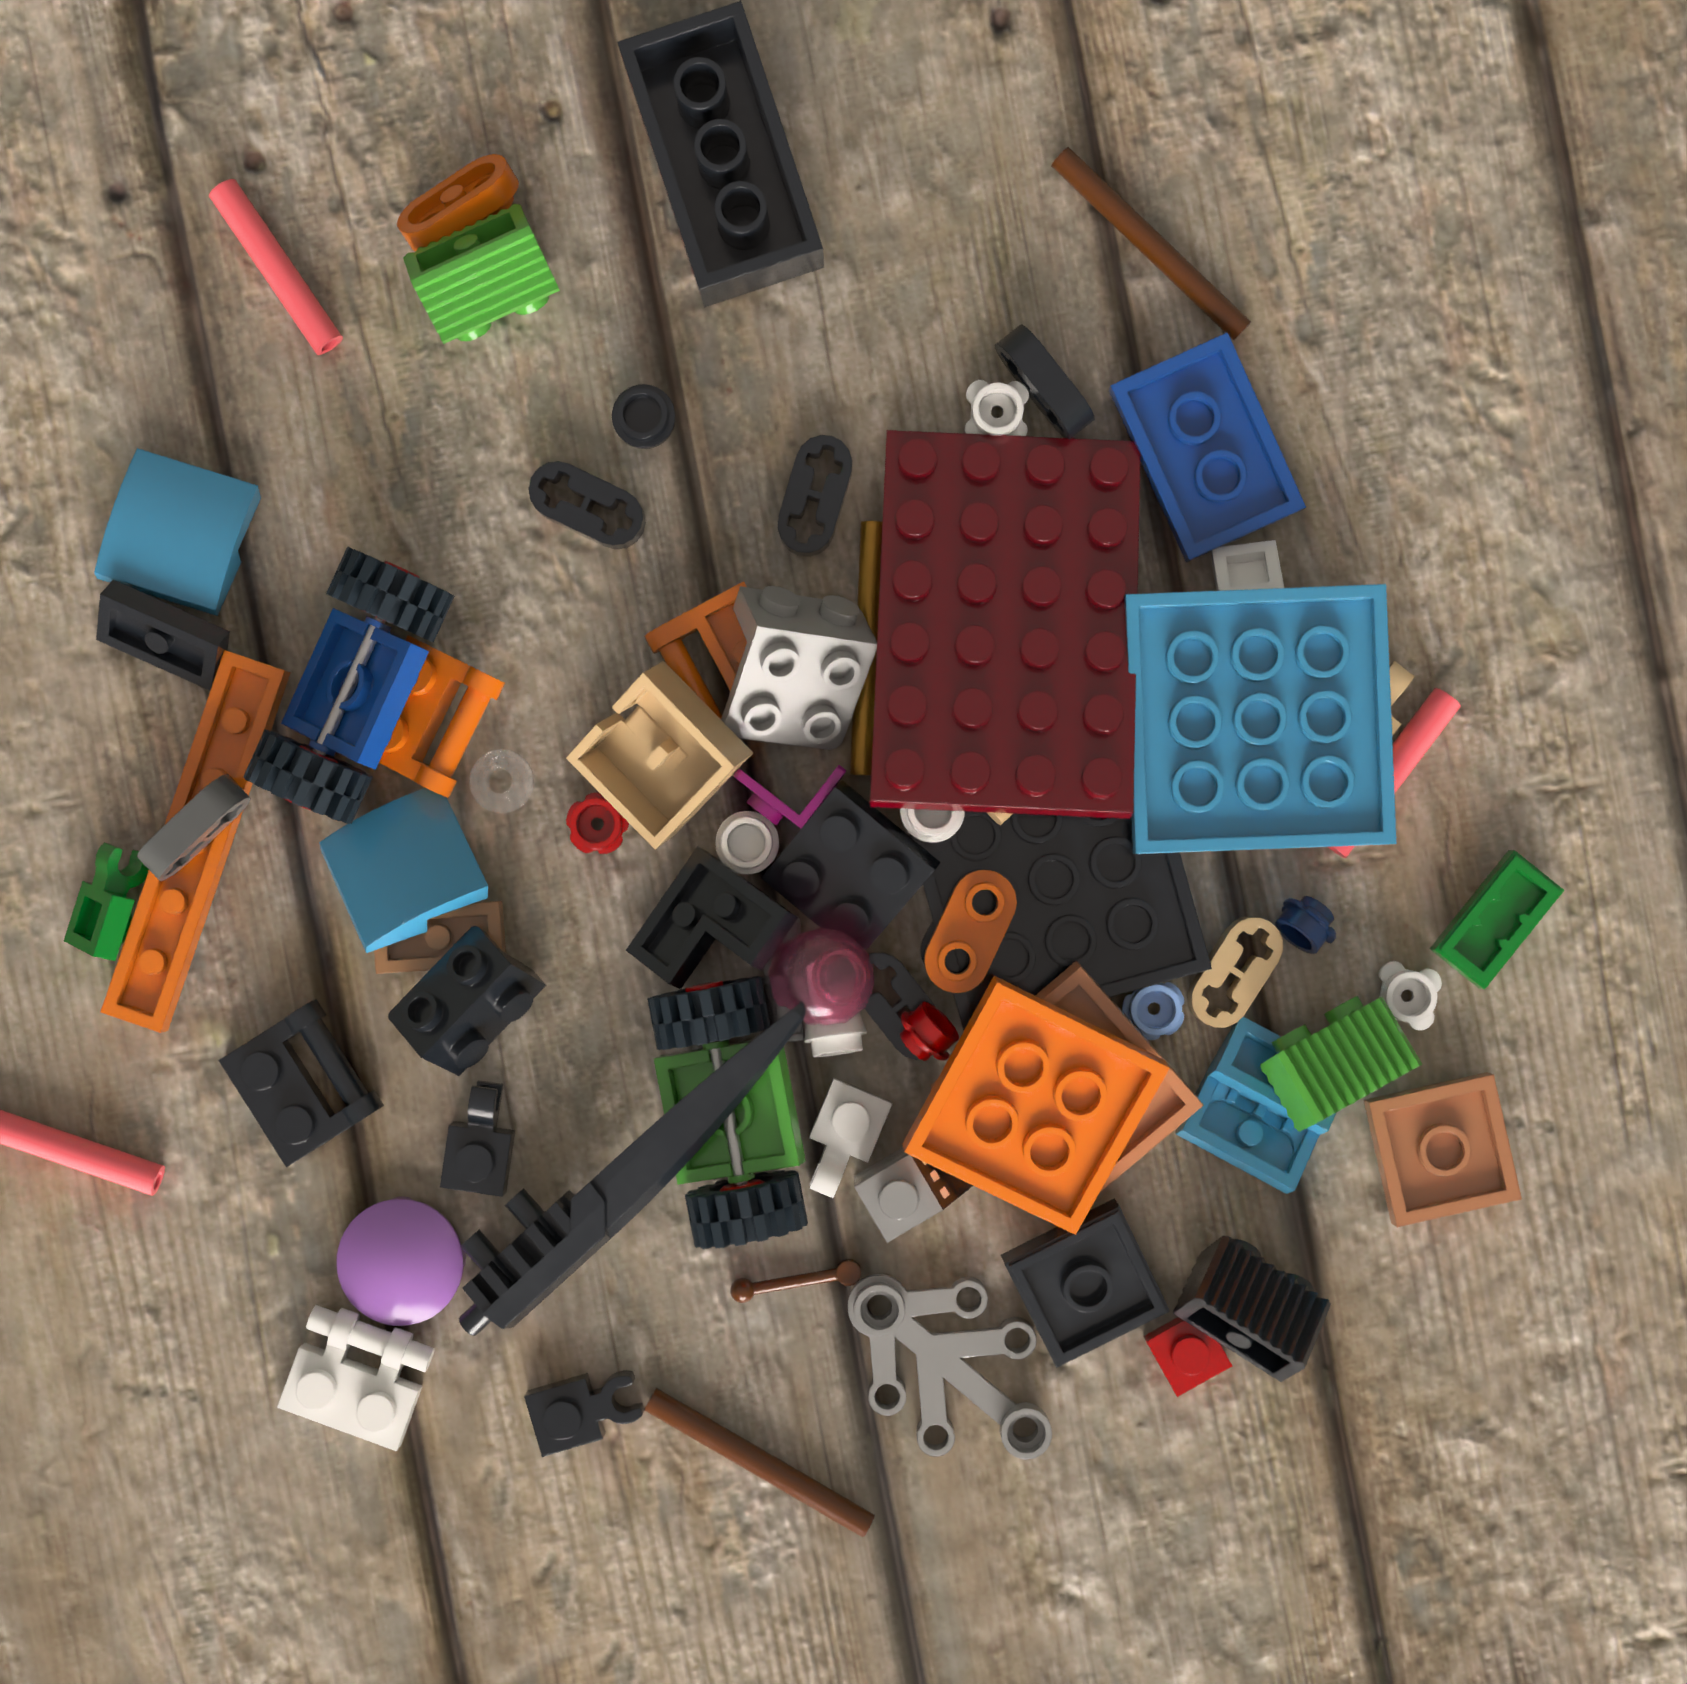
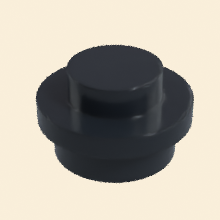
M640 384L626 389L618 396L612 409V423L616 433L626 444L638 449H651L661 445L670 437L675 427L676 413L671 399L664 391L652 385Z

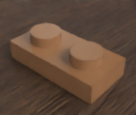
M476 902L428 919L427 932L374 950L376 974L430 970L472 926H477L484 930L497 946L506 953L503 902Z

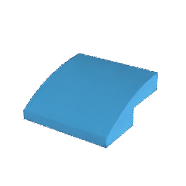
M137 448L119 489L104 533L94 571L96 578L109 583L112 580H116L145 594L218 616L241 564L238 553L239 547L261 500L258 485Z
M427 788L417 790L378 807L353 820L352 824L343 826L319 842L320 850L366 953L427 932L428 919L488 898V884L447 797Z
M1243 1016L1237 1023L1233 1024L1195 1093L1204 1106L1178 1127L1176 1135L1288 1194L1295 1191L1319 1136L1329 1131L1336 1113L1300 1132L1294 1128L1293 1120L1288 1117L1286 1108L1281 1105L1280 1098L1274 1093V1087L1268 1083L1267 1075L1261 1071L1260 1065L1277 1054L1272 1042L1281 1036Z

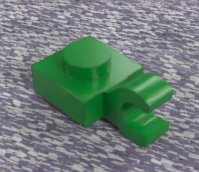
M104 842L96 854V870L92 883L82 881L63 941L93 957L116 961L121 943L125 941L132 921L131 911L135 902L134 899L127 897L126 894L131 888L140 885L146 880L149 869L138 859L137 854L139 851L133 849L128 865L119 871L118 862L123 849Z

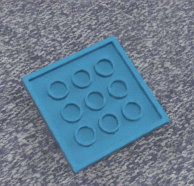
M1386 584L1126 594L1124 596L1129 673L1136 674L1134 807L1132 815L1133 854L1397 844Z

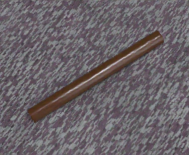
M1067 147L1060 153L1051 167L1225 333L1228 332L1233 341L1250 325L1251 321L1071 148Z
M655 1388L644 1411L862 1538L866 1535L875 1514L662 1390Z

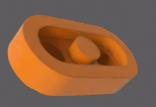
M491 154L480 157L413 200L401 212L397 220V227L414 251L419 247H427L431 242H438L443 236H450L454 231H462L465 226H473L478 220H483L489 215H497L501 209H508L513 203L519 181L502 155Z
M976 870L963 876L955 885L924 954L926 972L931 981L940 989L951 993H964L977 987L985 978L1013 919L1017 906L1014 888L1004 876L990 870ZM980 890H989L996 897V907L987 915L978 914L972 906L973 897ZM953 949H963L969 956L968 967L960 973L950 972L945 966L947 953Z

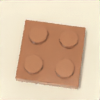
M1485 1072L1364 1100L1389 1216L1394 1226H1406L1522 1200L1494 1074Z

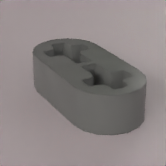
M229 774L218 777L202 789L145 843L137 854L138 859L159 881L168 879L189 863L246 808L251 798Z

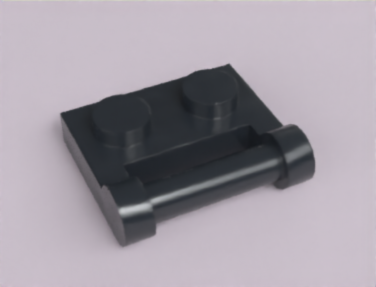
M317 999L295 1010L277 1024L218 1060L286 1168L384 1106L375 1090L368 1093L322 1020L327 1014ZM301 1033L347 1106L336 1114L288 1041Z

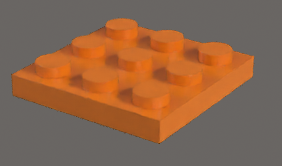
M994 976L902 1143L905 1153L1076 1235L1170 1067L1165 1060Z

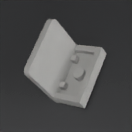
M740 586L733 610L747 640V644L721 720L738 738L827 750L837 748L843 742L877 650V640L857 604L840 596L830 595L823 599L799 596L777 586H768L763 590Z

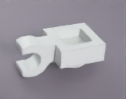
M833 1078L809 1135L810 1139L826 1145L811 1179L810 1189L834 1198L850 1155L868 1163L892 1102Z

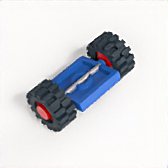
M347 547L326 594L374 617L372 619L366 616L363 622L335 608L332 609L281 724L310 738L309 744H302L290 737L265 729L243 777L259 788L270 791L271 794L320 815H326L331 819L352 824L373 776L359 768L353 767V765L334 758L335 752L376 770L429 651L390 634L392 627L386 625L385 622H389L434 643L455 596L421 580L420 576L385 560L382 562L372 556Z

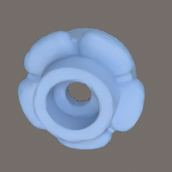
M1159 983L1133 990L1132 994L1126 995L1122 1004V1012L1147 1040H1157L1160 1035H1172L1181 1027L1184 1020V1013L1182 1012L1184 997L1180 989L1173 983ZM1156 1002L1159 1004L1160 1010L1157 1014H1150L1148 1006Z

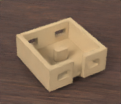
M664 661L643 672L612 706L616 713L596 724L566 757L655 850L675 836L753 754L735 733L724 724ZM637 703L638 706L626 719L620 715L621 712Z

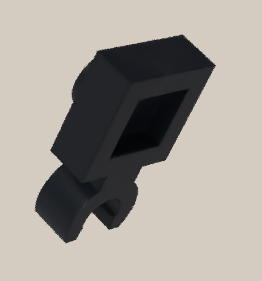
M629 1370L616 1372L606 1380L602 1388L595 1390L592 1389L588 1373L527 1390L524 1398L541 1456L545 1457L602 1440L605 1436L602 1420L609 1419L618 1424H629L638 1420L644 1412L643 1403L622 1406L616 1401L614 1392L617 1389L628 1387L634 1383V1372Z

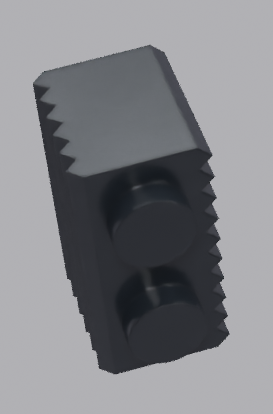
M1229 1236L1220 1237L1197 1257V1262L1192 1268L1187 1284L1182 1289L1183 1293L1178 1299V1304L1173 1309V1314L1273 1378L1283 1382L1306 1367L1331 1303L1329 1299L1320 1298L1318 1292H1315L1313 1285L1305 1278L1296 1274L1286 1273L1285 1271H1279L1274 1264L1266 1263L1265 1259L1261 1257L1259 1250L1250 1243L1239 1239H1232Z

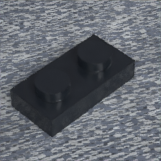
M112 580L100 593L96 640L207 690H211L223 652L228 650L230 631L116 580Z

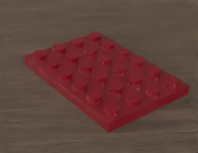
M887 430L870 807L1131 818L1134 807L1136 674L1129 673L1124 596L1126 594H1138L1140 453L1134 441L1076 438L1069 440L1068 438L992 436L987 434Z

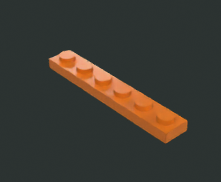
M224 650L165 824L202 789L224 774H229L249 796L253 783L247 781L243 776L264 730L271 731L291 672ZM243 811L189 863L168 879L159 881L150 870L148 871L100 1011L101 1013L159 1033L168 1031Z

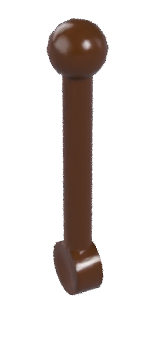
M845 1259L834 1269L758 1282H751L746 1278H740L732 1283L730 1294L735 1301L746 1303L757 1294L839 1281L845 1286H852L860 1280L861 1269L856 1261Z

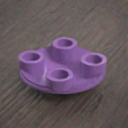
M400 1196L368 1207L348 1225L338 1247L337 1274L346 1297L362 1314L387 1325H413L435 1316L453 1298L461 1282L463 1267L466 1262V1253L460 1247L462 1244L455 1229L439 1211L422 1202Z

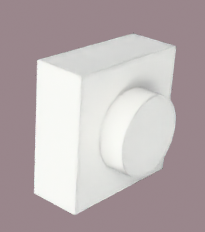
M1276 540L1223 546L1212 550V567L1216 591L1284 588Z

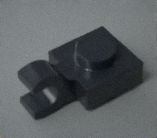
M478 1080L477 1085L471 1087L468 1104V1123L453 1121L448 1127L440 1188L503 1197L507 1192L515 1130L497 1128L503 1084Z

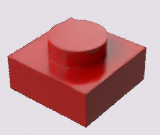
M1180 1317L1143 1336L1177 1397L1232 1367L1219 1342Z

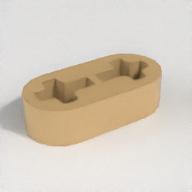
M1242 917L1233 921L1225 929L1208 955L1212 969L1197 973L1187 992L1189 1008L1199 1021L1215 1028H1225L1237 1023L1245 1015L1278 964L1283 952L1281 934L1270 921L1260 917ZM1258 928L1261 929L1264 934L1260 942L1267 948L1266 954L1262 958L1251 955L1241 970L1235 968L1234 966L1244 949L1241 944L1236 942L1238 936L1242 932L1253 935ZM1229 973L1235 976V979L1228 988L1226 995L1233 1001L1232 1007L1228 1011L1217 1008L1212 1015H1209L1206 1012L1209 1001L1202 996L1204 989L1208 985L1219 988Z

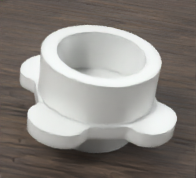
M977 380L968 387L966 398L971 403V419L965 425V434H987L992 436L1027 435L1028 428L1022 420L1024 404L1029 399V392L1022 383L1012 381L1008 385L1004 383L988 384L984 380ZM993 407H1000L1002 409L1003 415L1000 418H994L991 415Z
M1397 961L1385 963L1379 970V978L1382 981L1379 998H1384L1396 1020L1408 1022L1415 1030H1425L1430 1027L1435 1018L1433 1011L1437 1004V992L1442 987V980L1439 974L1429 968H1425L1420 972L1408 970ZM1404 990H1410L1412 993V998L1408 1002H1404L1401 998V993Z

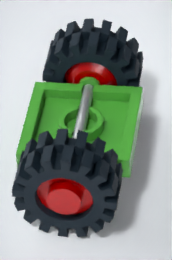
M761 976L708 982L647 998L657 1050L684 1048L696 1044L703 1047L701 1049L666 1054L654 1058L664 1114L752 1041L729 1043V1039L764 1031L770 1027ZM784 1047L729 1117L676 1175L678 1185L724 1177L728 1178V1180L717 1181L715 1184L700 1186L698 1189L690 1190L687 1192L688 1194H685L694 1246L696 1248L709 1249L715 1247V1249L733 1244L741 1246L751 1241L769 1240V1237H781L808 1225L799 1173L795 1170L786 1172L785 1170H779L769 1174L768 1172H762L800 1166L806 1161Z

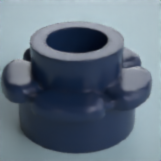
M1304 896L1301 900L1288 898L1283 902L1284 906L1281 908L1283 913L1276 920L1275 926L1290 944L1306 953L1316 954L1325 941L1327 943L1334 942L1336 932L1332 927H1329L1334 921V916L1324 904L1309 896Z

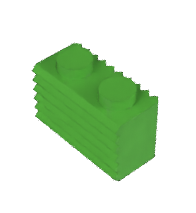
M512 204L509 209H501L497 215H489L485 220H478L473 226H465L462 231H454L450 236H443L438 242H431L427 247H419L416 252H408L403 257L410 281L443 344L456 338L460 341L477 339L490 329L491 322L513 312L519 315L533 313L541 309L548 302L549 295L560 291L520 204Z
M1355 996L1324 1014L1330 1025L1311 1035L1306 1024L1272 1042L1277 1054L1260 1064L1261 1071L1267 1075L1268 1083L1274 1087V1093L1280 1098L1281 1105L1286 1108L1288 1117L1293 1120L1294 1128L1299 1132L1422 1065L1383 997L1363 1006L1359 997Z

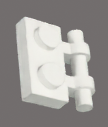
M315 1305L309 1316L306 1329L327 1336L326 1349L324 1350L308 1343H304L299 1347L277 1408L397 1451L402 1444L422 1389V1385L399 1377L403 1365L426 1372L435 1348L414 1341V1334L395 1327L392 1332L359 1321L360 1314L351 1310L341 1308L337 1313ZM350 1345L382 1356L380 1368L376 1369L346 1358Z

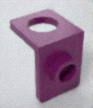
M838 765L800 815L738 768L733 776L754 792L747 800V803L764 817L777 825L785 816L802 829L840 782L847 770Z

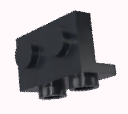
M472 926L389 1012L388 1019L421 1058L460 1076L467 1068L475 1065L485 1056L489 1045L511 1022L521 1018L530 1009L533 999L545 988L546 984L531 968L503 952L484 930L477 926Z

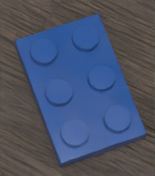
M1228 332L1110 385L1109 393L1131 441H1134L1140 453L1141 464L1186 563L1306 508Z

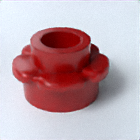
M599 792L586 795L585 800L582 802H575L570 807L566 817V824L571 830L570 840L577 849L584 853L598 851L600 854H608L615 851L623 842V832H626L629 828V822ZM601 818L604 825L602 829L595 830L592 827L593 819Z
M923 1002L914 1011L909 1013L905 1011L901 1015V1021L905 1028L900 1033L901 1040L916 1057L923 1061H928L932 1056L940 1061H945L950 1057L947 1050L959 1040V1034L951 1021L939 1009L928 1002Z

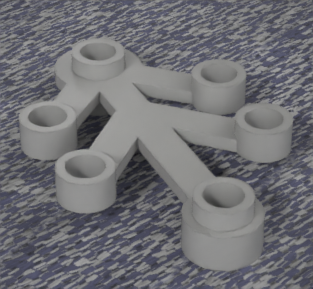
M885 1274L869 1275L861 1279L850 1292L848 1314L853 1326L870 1338L873 1379L868 1388V1400L872 1409L880 1415L891 1416L898 1413L905 1405V1385L896 1375V1337L916 1354L922 1418L917 1425L916 1436L918 1445L925 1454L934 1457L945 1455L951 1450L955 1442L954 1428L946 1415L944 1378L1000 1425L999 1430L1002 1443L1011 1455L1020 1459H1033L1042 1455L1048 1449L1052 1439V1428L1046 1413L1033 1403L1022 1402L1016 1404L962 1359L1005 1354L1012 1359L1026 1358L1034 1351L1037 1342L1032 1325L1024 1318L1011 1317L1006 1319L998 1328L931 1333L913 1317L953 1311L958 1316L967 1319L978 1317L984 1312L988 1303L987 1292L981 1281L974 1277L966 1276L957 1279L951 1287L906 1290L901 1282L892 1276ZM966 1287H973L980 1293L979 1302L971 1308L962 1307L956 1301L958 1292ZM875 1295H884L891 1301L892 1305L886 1314L874 1315L867 1308L869 1299ZM1022 1328L1028 1333V1341L1024 1346L1012 1348L1005 1343V1336L1011 1329ZM890 1384L897 1388L899 1396L895 1402L883 1404L876 1399L875 1392L881 1385ZM1023 1417L1031 1418L1036 1422L1035 1431L1027 1437L1018 1436L1013 1432L1014 1423ZM932 1425L942 1426L948 1433L946 1439L937 1445L928 1443L923 1437L928 1427Z

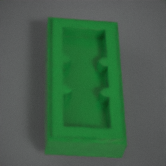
M1508 850L1429 949L1476 987L1485 990L1564 892V889L1517 851Z

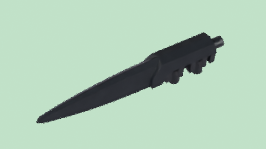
M801 1001L709 1075L618 1155L576 1195L569 1190L547 1211H544L523 1188L505 1207L526 1230L501 1253L480 1229L465 1241L460 1247L481 1271L462 1288L474 1302L473 1305L459 1316L462 1328L468 1334L476 1336L491 1322L501 1329L515 1327L631 1221L692 1159L756 1084L803 1021L806 1014L804 1003Z

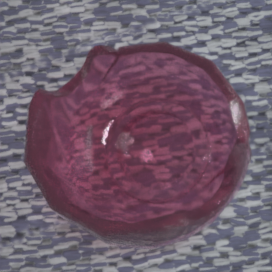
M818 928L792 936L776 949L768 971L772 994L776 1003L791 1010L802 1001L806 1009L803 1020L808 1025L820 1024L824 1026L847 1023L866 1008L875 985L874 967L866 950L850 935L839 930Z

